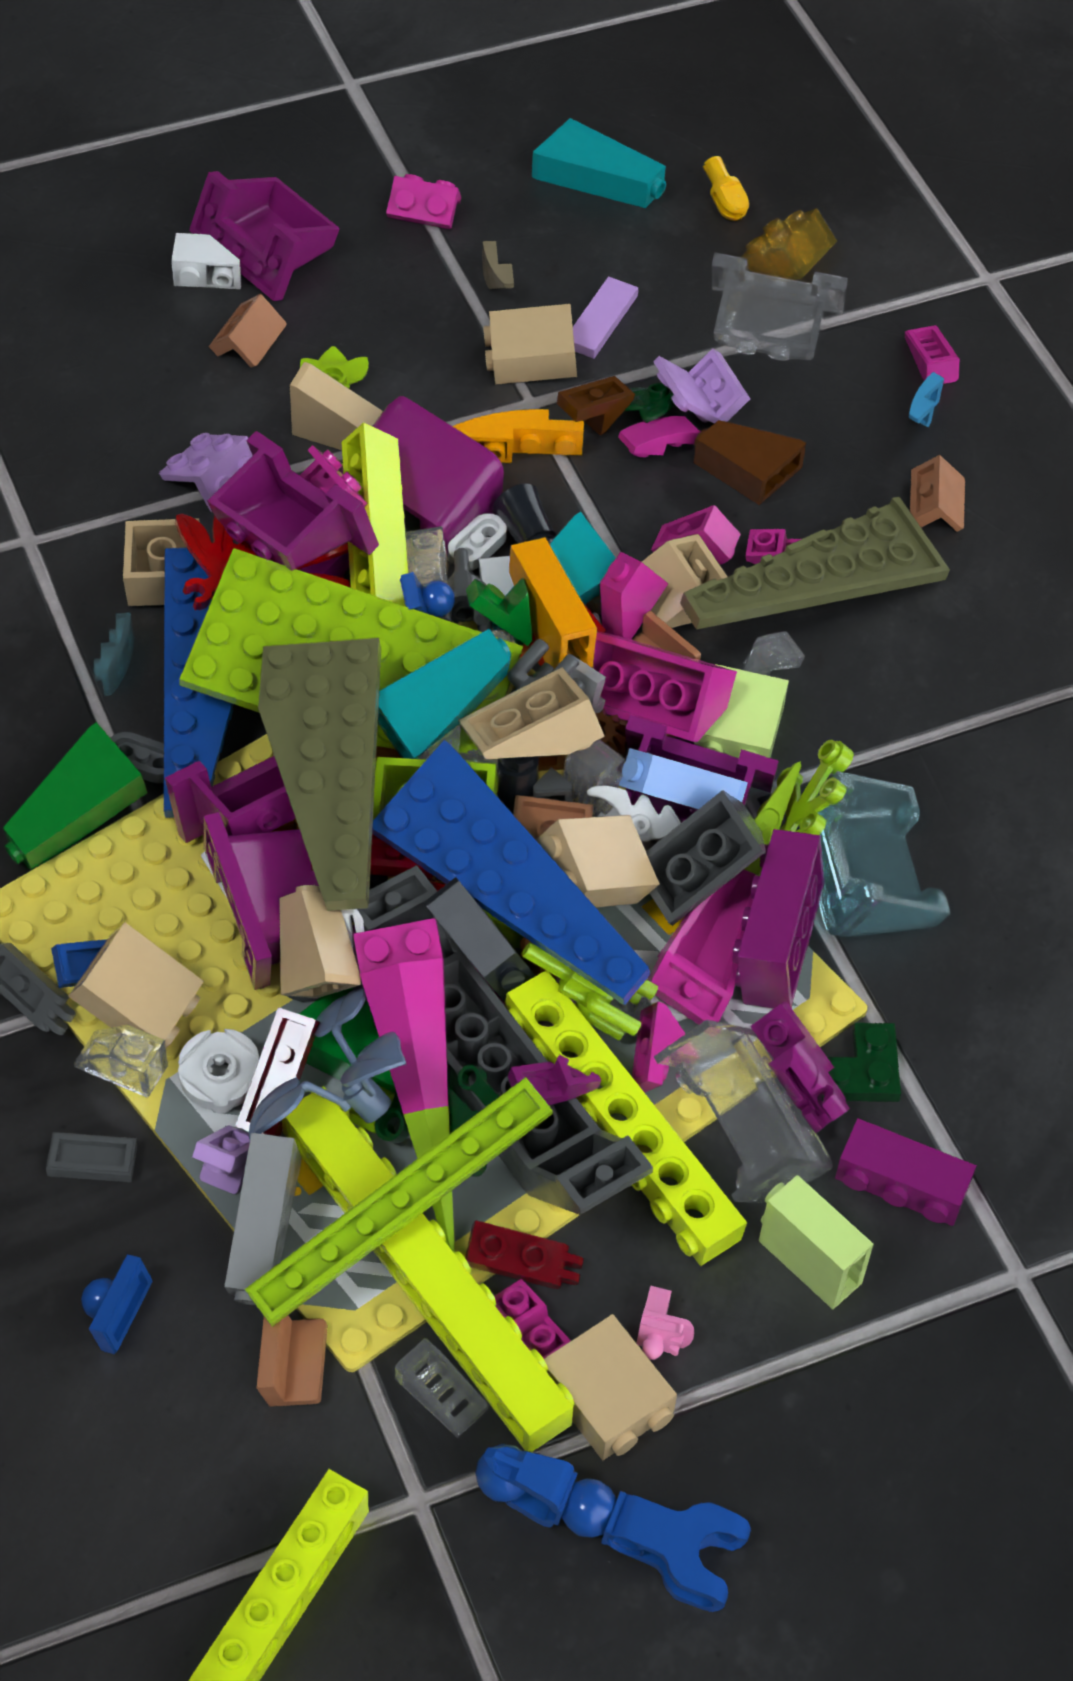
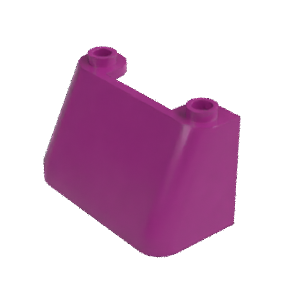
M404 396L397 397L386 406L372 427L398 439L403 509L420 519L423 542L426 544L442 538L448 556L450 541L474 518L482 514H494L493 504L503 493L504 470L502 463L492 451Z

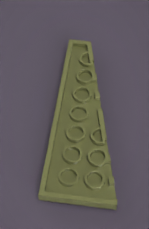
M894 497L891 499L890 504L879 509L874 506L868 509L865 515L857 519L847 518L842 521L841 526L828 531L823 529L786 546L785 551L775 556L771 554L763 556L760 563L749 568L743 565L735 569L734 574L718 581L713 579L683 593L680 604L697 630L946 580L950 569L901 498Z

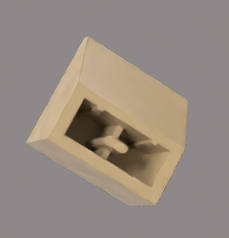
M699 534L669 540L642 561V563L668 583L651 611L671 628L692 623L680 604L684 592L713 579L718 581L727 578V575Z

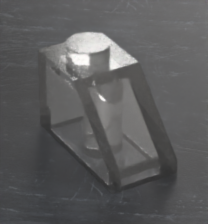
M128 1024L94 1031L74 1065L80 1070L148 1098L168 1067L165 1040Z

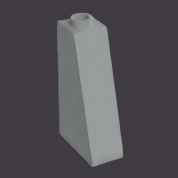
M251 1133L224 1286L229 1295L235 1296V1302L255 1305L246 1293L245 1288L281 1262L302 1160L294 1138Z

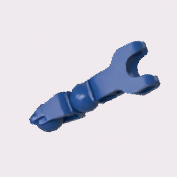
M499 1444L494 1447H488L478 1460L475 1471L477 1483L482 1493L491 1500L506 1503L509 1507L544 1527L550 1528L554 1524L558 1526L562 1517L567 1528L578 1536L593 1538L603 1535L601 1544L608 1545L624 1555L656 1568L661 1574L665 1588L674 1599L709 1612L719 1611L725 1607L728 1598V1587L722 1578L716 1576L703 1566L699 1558V1550L709 1546L731 1551L740 1549L748 1541L751 1533L750 1524L744 1517L710 1502L693 1505L684 1511H675L647 1499L628 1495L623 1491H620L617 1499L612 1489L600 1480L586 1478L576 1481L578 1473L574 1471L573 1465L569 1462L522 1451L515 1445Z

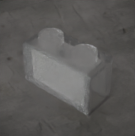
M600 739L585 750L575 751L567 755L562 776L572 783L573 802L593 805L592 817H597L601 812L603 814L609 813L613 806L603 799L589 796L587 794L588 789L595 786L618 788L619 782L623 777L621 771L626 760Z

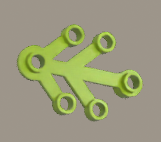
M828 740L820 747L818 751L820 765L802 795L800 793V786L803 782V776L798 774L786 809V821L781 830L820 835L826 826V819L818 813L829 805L840 802L846 793V786L834 777L827 780L830 773L838 775L844 772L853 760V751L844 743ZM791 767L786 768L780 773L777 779V786ZM765 801V802L760 806V808L758 809L757 814L760 812V810L762 809V807L765 805V803H766L767 801Z

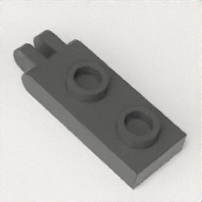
M0 943V993L40 1030L49 1032L51 1029L58 1035H64L68 1029V1025L64 1021L72 1022L76 1015V1012L66 1004L69 999L68 994L59 988L55 982L12 943Z

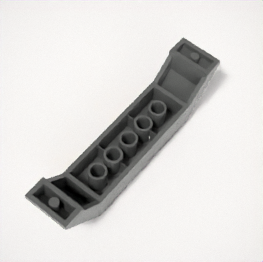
M417 865L369 890V907L357 909L363 918L364 931L435 918L423 902L435 894L437 890ZM437 921L444 958L447 1073L450 1078V1086L474 1111H480L486 1106L474 1092L461 1088L458 1083L459 1071L464 1066L474 1065L484 1069L487 1074V1083L501 1096L512 1088L508 1080L511 1067L548 1061L466 955ZM475 1071L469 1076L470 1086L476 1081ZM577 1098L550 1105V1108L553 1110L551 1116L498 1155L528 1196L579 1215L653 1173V1166L628 1135L620 1138L601 1130Z

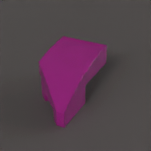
M560 1054L555 1064L544 1062L511 1067L508 1074L511 1087L526 1077L549 1106L596 1090L601 1083L599 1075L593 1072L588 1076L569 1066V1059Z

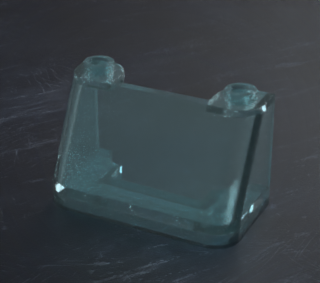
M837 771L832 777L846 786V793L840 802L829 805L818 813L826 819L825 829L820 834L824 888L819 906L827 932L830 935L839 937H857L936 927L951 913L943 891L936 888H927L921 893L905 839L906 833L917 823L920 815L913 787Z

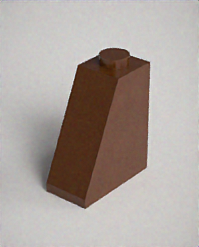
M718 420L710 428L703 429L697 435L694 442V464L760 505L802 468L806 443L801 439Z

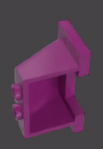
M218 171L208 172L189 229L192 234L211 235L240 259L241 274L273 301L283 300L293 271L330 250L340 230L338 226L277 177L228 180Z
M255 431L246 440L253 456L207 500L213 514L225 527L226 532L238 543L245 541L251 546L257 556L285 565L291 571L347 542L352 543L368 555L379 546L364 505L360 500L336 484L327 493L291 470L283 448L258 431Z
M633 715L629 716L625 728L627 749H635L748 782L742 800L744 806L752 787L771 793L778 768V760L742 749L739 758L669 737L667 736V726ZM626 788L632 805H635L640 796L646 795L657 814H661L663 807L669 805L681 823L698 810Z
M275 756L212 787L207 768L200 761L165 777L178 835L185 843L204 835V816L220 812L228 835L271 832L296 819Z
M220 812L204 816V851L215 882H222L242 938V957L254 990L270 986L271 965L280 963V897L296 892V887L319 886L314 871H311V861L300 829L228 835Z

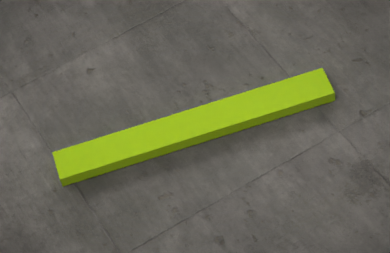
M525 1077L245 1288L246 1293L273 1327L551 1116L553 1110Z

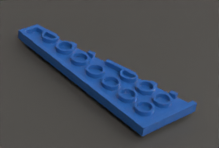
M187 548L165 549V818H174L165 777L200 761L207 768L211 787L213 786L217 762L225 744L224 737L227 726L234 711V704L182 687L179 684L180 676L212 601L211 599L205 609L195 610L193 608L194 600L202 595L199 592H191L187 595L183 593L184 585L189 579L209 578Z
M444 740L373 820V835L445 884L457 877L482 909L623 1005H626L650 976V970L646 963L447 741Z

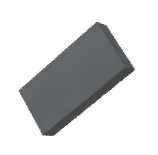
M53 1132L46 1165L47 1176L132 1182L138 1147L137 1138Z

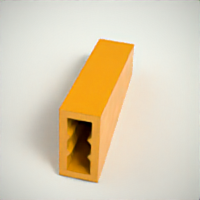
M546 537L511 545L509 574L514 586L521 578L525 580L529 596L532 632L536 640L542 639L549 646V650L543 655L545 663L550 664L555 669L567 654H572L593 668L597 627Z

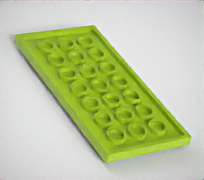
M233 548L180 676L179 684L182 687L259 712L263 646L379 638L381 644L380 691L482 632L415 609H409V607L297 569L291 571L285 565ZM504 640L511 652L510 670L519 660L523 646ZM507 676L473 712L506 696L511 683ZM378 725L377 746L395 749ZM460 725L446 741L452 745L466 762L482 763L483 755Z

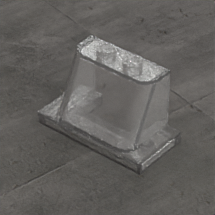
M714 253L712 261V290L723 292L714 329V339L720 344L736 348L738 352L751 355L760 352L769 354L771 358L779 361H787L789 358L811 360L814 358L825 311L843 315L848 278L814 272L812 283L749 272L748 259Z

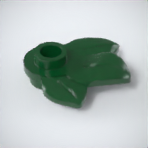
M662 382L654 383L648 388H631L630 390L635 393L634 400L624 412L639 410L642 420L648 423L666 414L674 407L675 403L671 398L674 394Z

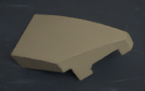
M483 241L482 269L488 288H514L512 264H498L496 241Z

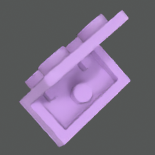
M713 348L689 372L660 356L654 360V364L659 370L657 377L673 392L674 395L671 398L675 405L684 412L692 411L704 423L708 421L716 423L718 420L727 422L750 400V397L722 354Z
M202 433L190 441L191 446L184 452L172 456L166 462L167 466L159 474L165 481L194 482L210 512H212L207 500L253 456L246 442L248 437Z

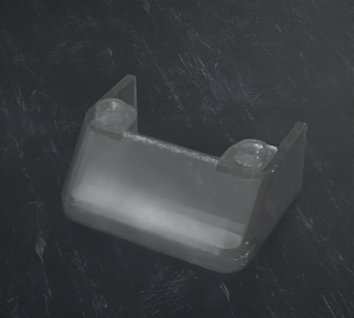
M706 1019L654 1056L657 1064L676 1067L678 1070L676 1079L687 1093L691 1094L693 1092L698 1096L706 1098L743 1165L737 1169L739 1178L736 1179V1185L738 1190L731 1194L735 1202L762 1204L765 1202L768 1193L777 1184L782 1182L786 1185L796 1175L808 1183L833 1168L832 1160L819 1136L802 1116V1111L794 1105L785 1088L767 1065L774 1059L752 1029Z

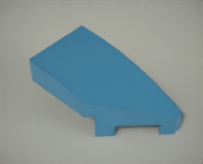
M932 372L919 387L909 412L911 420L927 427L931 424L934 407L940 401L944 378L935 372Z

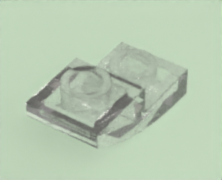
M443 527L406 532L408 572H414L422 586L430 581H442L448 584Z

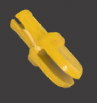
M714 156L705 161L703 169L712 183L710 195L719 213L728 220L736 221L742 219L746 215L750 203L739 179L729 175L721 157Z

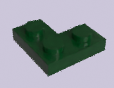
M854 1023L852 1031L854 1057H827L835 1067L828 1072L844 1094L846 1101L899 1102L901 1085L895 1023Z

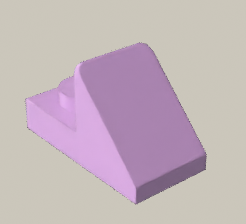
M228 1125L197 1141L192 1157L204 1162L200 1173V1180L229 1193L236 1194L241 1189L250 1143L249 1133Z

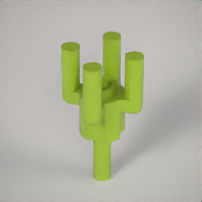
M531 942L526 945L522 957L559 977L558 992L576 1001L575 1006L591 1026L618 1041L621 1040L625 1032L631 1036L636 1035L641 1022L612 1006L610 1003L613 997ZM646 979L629 1002L637 1005L642 996L651 1000L658 990V985Z

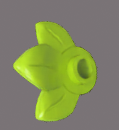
M335 346L330 347L319 360L301 358L300 368L304 362L310 363L348 389L351 384L363 380L369 368L367 357H358L348 361Z

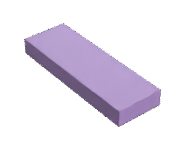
M608 276L573 326L575 352L595 359L637 298L638 287Z

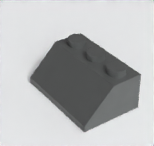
M722 790L646 851L659 881V885L650 894L670 925L676 924L766 852L762 831L744 804Z

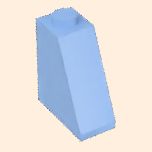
M629 748L619 782L621 787L696 809H700L722 790L742 802L748 782Z

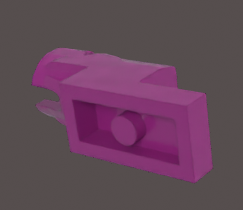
M787 1001L782 1002L750 1026L774 1059L767 1065L785 1088L787 1095L794 1105L802 1111V1116L815 1133L850 1109L844 1094L828 1073L835 1067Z

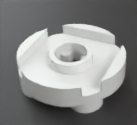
M224 1029L225 1033H211V1030L195 1035L181 1050L178 1061L179 1081L185 1095L195 1104L221 1114L227 1113L233 1107L244 1103L260 1059L257 1047L246 1035L231 1029ZM225 1062L229 1064L226 1075H212L213 1071L210 1067L212 1064L215 1063L218 1066L223 1065Z

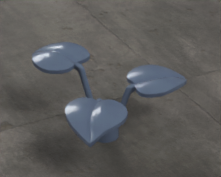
M362 984L351 990L347 995L332 1002L316 1019L320 1023L314 1033L315 1036L322 1037L332 1031L333 1036L351 1064L340 1080L343 1085L342 1091L345 1093L344 1097L341 1098L309 1081L300 1083L297 1077L292 1078L272 1090L257 1106L249 1126V1140L251 1133L261 1134L288 1116L299 1105L305 1092H313L339 1105L345 1112L352 1107L366 1123L376 1121L388 1110L392 1102L391 1099L371 1077L406 1065L399 1036L395 1032H388L367 1045L356 1058L341 1033L342 1024L354 1018L365 1002L366 993Z

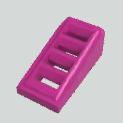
M936 325L905 331L906 342L924 381L932 372L944 378L943 384L956 382L959 379L960 359Z

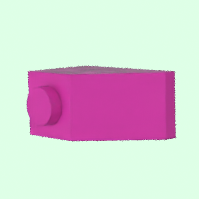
M713 505L662 525L651 550L652 552L656 551L669 540L699 534L716 561L721 565L733 557L741 534L722 512Z
M622 552L611 563L607 573L600 582L602 626L606 629L605 633L632 639L643 623L644 614L651 611L668 583L644 563Z

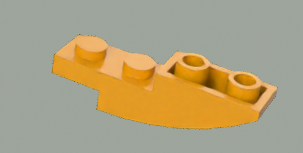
M549 409L493 413L453 426L492 451L501 463H512V453L582 456L584 421L549 420Z

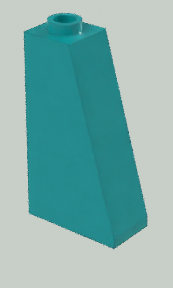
M571 118L533 151L532 177L540 181L646 208L655 198L659 199L666 188V181H664L665 165Z
M580 511L567 523L550 543V546L581 601L586 604L601 594L600 582L616 557ZM492 623L493 631L498 638L518 645L524 644L495 623Z
M487 629L379 691L378 725L401 758L427 760L444 740L446 741L460 726L458 720L471 714L508 674L511 652L507 644L501 638L496 639L491 630Z

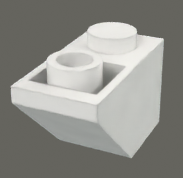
M176 233L172 255L174 286L241 289L240 259L211 235Z

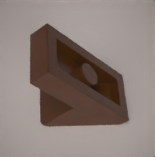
M616 376L560 391L558 392L556 404L575 422L584 420L595 432L603 435L634 400L635 393Z

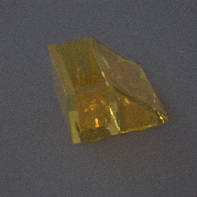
M817 208L805 213L802 210H798L783 221L780 218H776L763 227L764 233L751 240L745 246L747 251L738 259V262L741 266L779 285H783L803 278L837 240Z

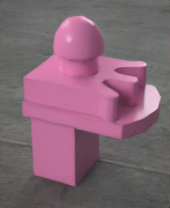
M650 1286L637 1338V1345L642 1346V1351L650 1360L659 1358L663 1352L677 1356L680 1348H685L691 1344L695 1334L694 1327L689 1320L667 1315L672 1291Z

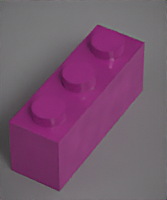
M857 1118L840 1157L835 1179L842 1181L853 1190H864L882 1197L890 1205L896 1207L904 1206L919 1212L932 1222L946 1223L954 1226L977 1165Z

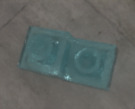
M116 613V628L109 629V642L101 643V658H94L95 681H102L104 696L112 695L116 691L131 661L134 642L131 613Z

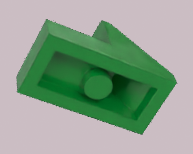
M524 578L519 580L506 597L496 586L490 583L485 586L477 579H474L466 588L469 606L528 646L532 642L529 596Z

